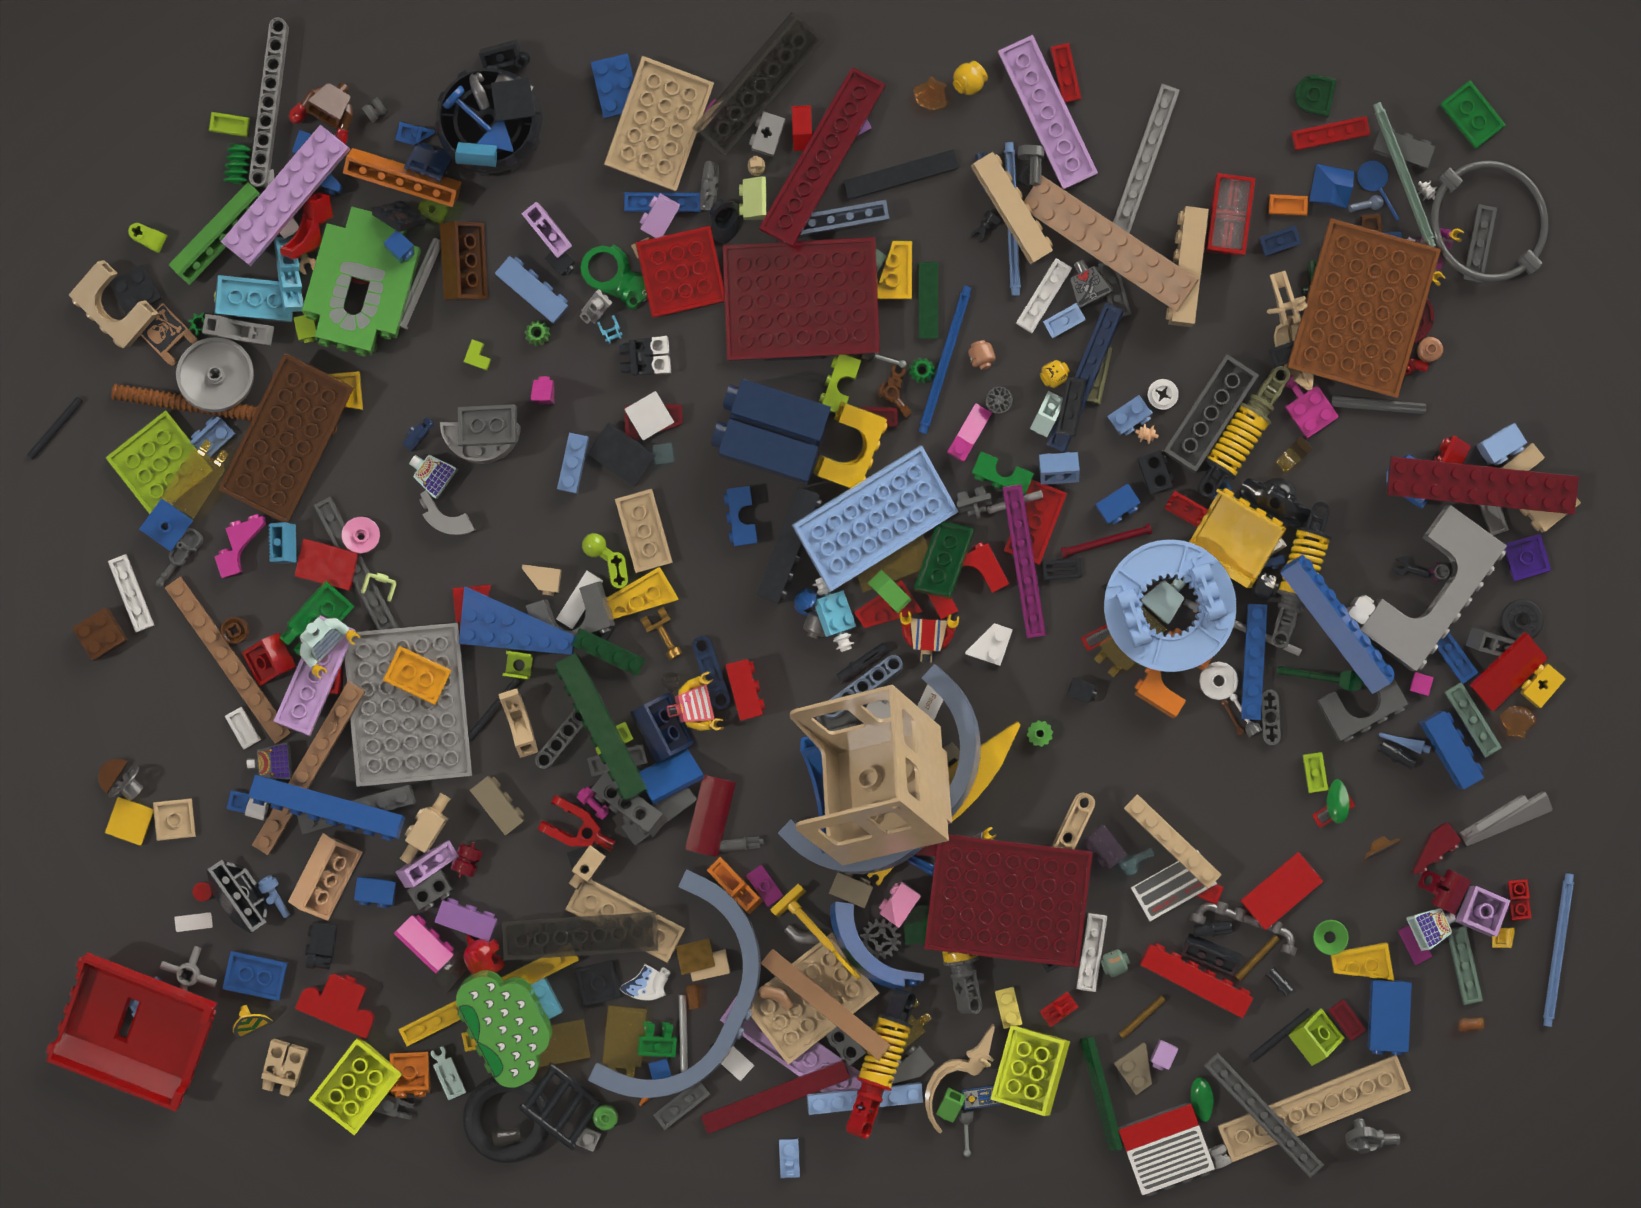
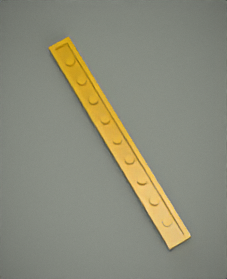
M569 943L501 978L504 981L511 977H519L533 984L577 962L579 958L572 944ZM454 1001L398 1029L406 1046L459 1021L457 1003Z

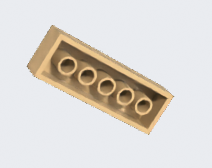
M1185 206L1178 214L1177 225H1180V230L1176 232L1175 244H1178V249L1173 253V263H1176L1177 266L1199 281L1178 312L1170 307L1167 308L1166 319L1169 320L1168 325L1192 327L1195 324L1209 209Z

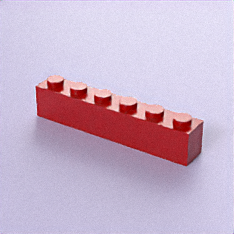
M1156 942L1154 945L1149 943L1139 962L1141 966L1241 1018L1245 1016L1253 1000V997L1250 996V991L1243 987H1240L1238 990L1233 987V982L1225 978L1222 981L1215 978L1216 973L1208 969L1204 972L1198 969L1200 965L1189 960L1186 963L1181 960L1183 956L1173 951L1171 954L1165 952L1166 947Z

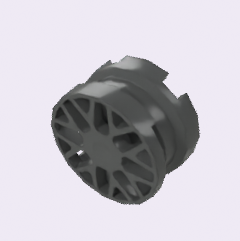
M999 386L994 387L988 392L985 402L989 411L994 414H1003L1011 407L1013 398L1009 390Z

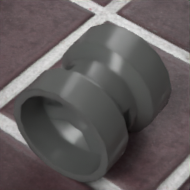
M375 97L371 104L362 107L372 123L376 122L380 115L388 113L378 97Z

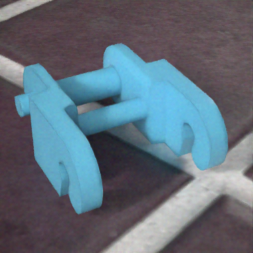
M614 315L612 318L616 325L613 328L603 330L600 322H597L602 335H606L607 339L605 341H608L609 344L615 338L619 337L622 339V332L619 333L618 331L620 327ZM616 329L617 333L608 337L607 333Z

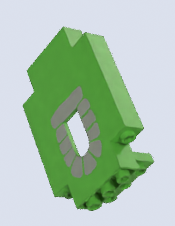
M351 207L346 228L326 224L302 308L306 318L311 320L319 319L314 336L319 345L329 347V345L337 346L338 350L348 352V350L356 351L355 353L360 356L372 355L373 352L376 353L378 334L385 339H397L421 254L420 247L414 246L415 251L412 258L400 263L384 246V242L396 230L374 217L371 211ZM407 230L400 233L406 237ZM352 277L370 282L363 308L356 315H350L344 309Z

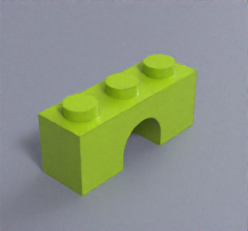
M847 355L834 356L831 365L834 368L833 374H828L825 386H828L826 394L822 393L819 400L820 404L830 406L832 413L836 414L841 401L847 403L849 399L848 396L838 391V382L843 378L855 380L861 360Z

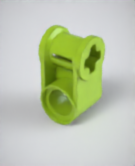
M140 223L132 224L128 230L130 237L134 241L157 253H160L167 238V235ZM140 229L142 235H137L136 237L134 231Z

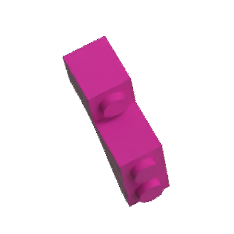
M259 514L248 517L246 522L241 523L238 520L230 523V527L225 528L232 551L227 548L218 551L219 555L214 556L221 578L225 579L243 573L240 564L241 553L266 525L265 517H259Z

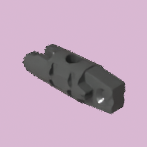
M709 160L704 164L700 189V209L704 211H710L711 207L716 203L719 183V166L717 163Z

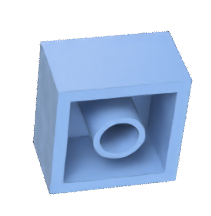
M1514 423L1479 443L1476 447L1488 465L1494 464L1496 466L1506 461L1508 454L1512 456L1524 449L1523 445L1527 441Z

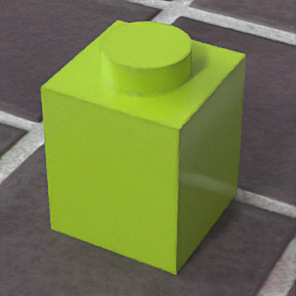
M306 315L294 317L298 340L304 341V344L315 342L316 320L308 319Z

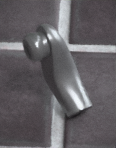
M479 72L475 75L472 73L469 77L472 92L480 110L489 107V102L480 82L484 81V78Z
M792 924L784 930L797 944H817L820 942L811 931H800Z

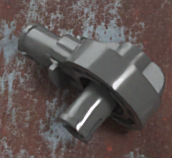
M1364 1119L1354 1120L1352 1122L1354 1129L1345 1134L1347 1148L1358 1151L1360 1154L1381 1149L1383 1145L1398 1146L1400 1144L1399 1134H1384L1382 1130L1365 1127Z

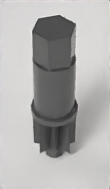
M754 836L723 840L720 844L719 853L760 848V845L764 844V839Z

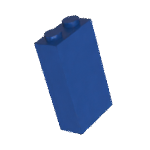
M1370 979L1367 1049L1372 1050V1054H1384V1051H1392V1055H1403V1052H1409L1411 982Z

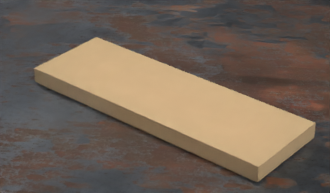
M592 879L589 883L584 881L579 889L575 890L565 909L667 963L685 930L684 927Z

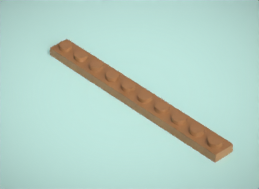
M179 577L166 586L165 589L273 742L277 744L290 735L292 732L289 728L274 722L277 711L232 647L223 639L221 632L183 578Z
M350 681L347 682L288 784L309 789L365 694V690ZM285 808L282 811L273 809L252 846L266 855H270L293 814L289 813L290 810Z

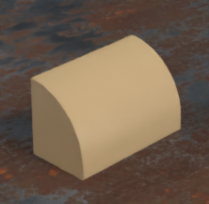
M726 949L712 952L715 967L691 972L692 981L729 974L730 967Z

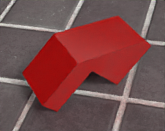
M811 105L792 106L793 151H804L812 137Z

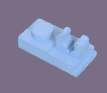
M1075 303L1043 322L1051 337L1054 338L1086 319L1078 304Z
M798 1138L779 1139L781 1178L800 1177Z

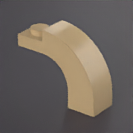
M517 688L499 694L520 758L537 753L538 748L533 729Z

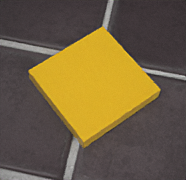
M118 797L105 833L142 846L154 810Z

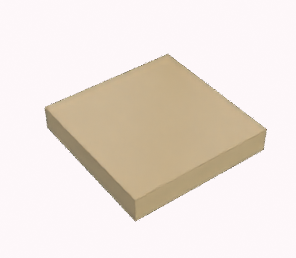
M192 798L153 802L157 841L196 837Z

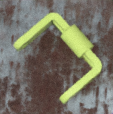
M367 573L361 593H365L369 578L372 577L377 581L392 584L387 601L390 602L396 587V581L388 579L389 576L384 574Z

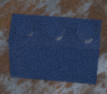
M669 692L630 712L656 763L695 744L685 722L681 723L679 715L674 717L668 716L667 706L675 704Z

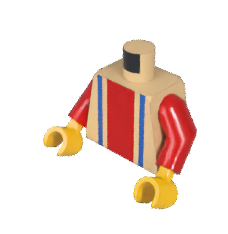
M900 612L902 635L907 644L913 647V650H921L920 662H932V651H941V649L948 646L954 637L959 623V616L956 621H952L950 619L951 614L948 615L947 621L913 619L911 618V612H908L909 616L904 618L902 617V612Z

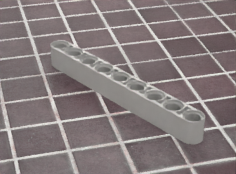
M279 17L270 21L249 174L251 184L259 189L265 188L270 178L289 33L287 23ZM278 23L284 25L283 30L280 32H276L274 29ZM280 42L281 48L277 51L272 50V45ZM278 61L277 69L271 70L270 63ZM270 80H275L276 86L272 89L267 88V83ZM267 99H273L274 101L270 108L265 107ZM265 118H271V124L264 127L262 121ZM262 137L269 138V141L265 146L260 145V139ZM266 156V162L259 165L257 163L258 157ZM262 174L264 176L262 183H255V177Z

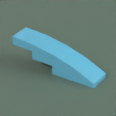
M288 236L285 239L283 237H275L274 239L284 312L302 311L304 305L301 293L302 284L299 275L298 258L290 259L281 255L280 247L287 244L293 236Z

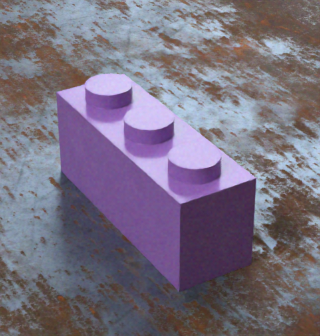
M452 898L442 900L435 923L488 942L491 940L498 918L494 917V913L485 910L484 913L476 911L477 907L466 904L465 907L458 904V900Z

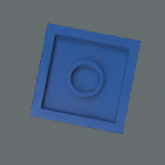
M161 498L139 530L171 552L193 522V519Z

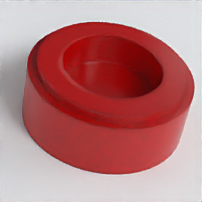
M200 882L193 888L194 898L201 902L209 900L213 894L210 885L206 882Z

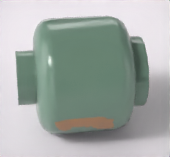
M1119 949L1104 954L1103 960L1100 961L1105 974H1109L1111 977L1126 973L1128 971L1127 965L1130 964L1127 954H1122Z

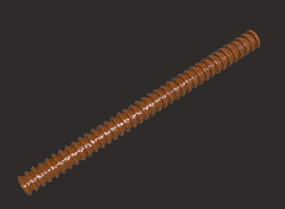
M116 383L113 385L111 392L112 400L118 399V401L124 400V402L130 401V403L136 402V404L142 403V405L148 404V406L153 404L154 407L159 405L160 408L165 406L166 409L171 407L172 410L177 408L179 411L183 409L185 412L189 410V412L195 411V413L201 412V414L207 413V415L213 414V416L219 415V417L225 416V418L231 417V419L236 417L237 420L242 418L243 421L248 419L249 422L252 421L258 406L254 407V405L248 406V404L242 405L240 403L226 411L208 412L191 405L182 394H171V392L166 393L165 391L160 392L153 389L149 391L147 388L142 390L141 387L136 389L135 386L130 388L129 385L124 387L123 384L118 386ZM336 425V427H335V429H334L332 435H334V434L336 433L337 425Z

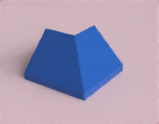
M1316 164L1309 202L1347 209L1353 190L1354 171Z

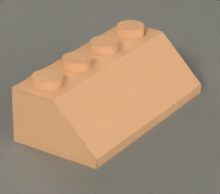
M322 833L288 902L301 911L329 920L363 852L337 838Z

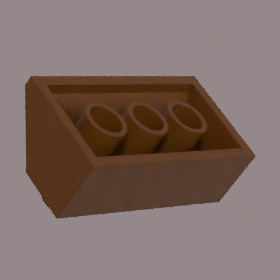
M453 221L440 224L444 300L469 301L488 299L484 223Z

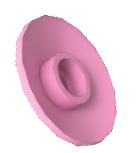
M356 517L348 521L343 527L341 534L346 548L360 554L374 549L379 543L380 538L378 526L374 521L366 517ZM364 535L365 538L363 540H359L358 536Z

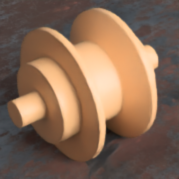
M1144 424L1143 427H1140V430L1136 429L1135 431L1138 434V438H1140V442L1145 439L1150 444V441H1153L1154 438L1158 439V435L1155 434L1156 430H1153L1154 426L1149 429Z

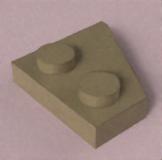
M1144 1042L1114 1062L1136 1095L1152 1084L1147 1048Z

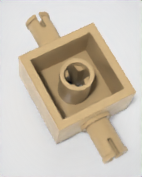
M440 793L432 807L419 810L415 817L417 822L415 825H410L405 833V836H407L405 841L409 845L400 857L402 861L410 865L418 850L424 853L430 850L448 821V818L442 812L451 800L449 797Z

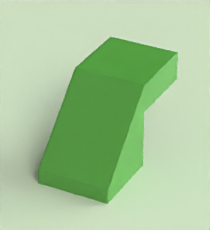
M882 570L868 582L897 613L911 601L902 589Z

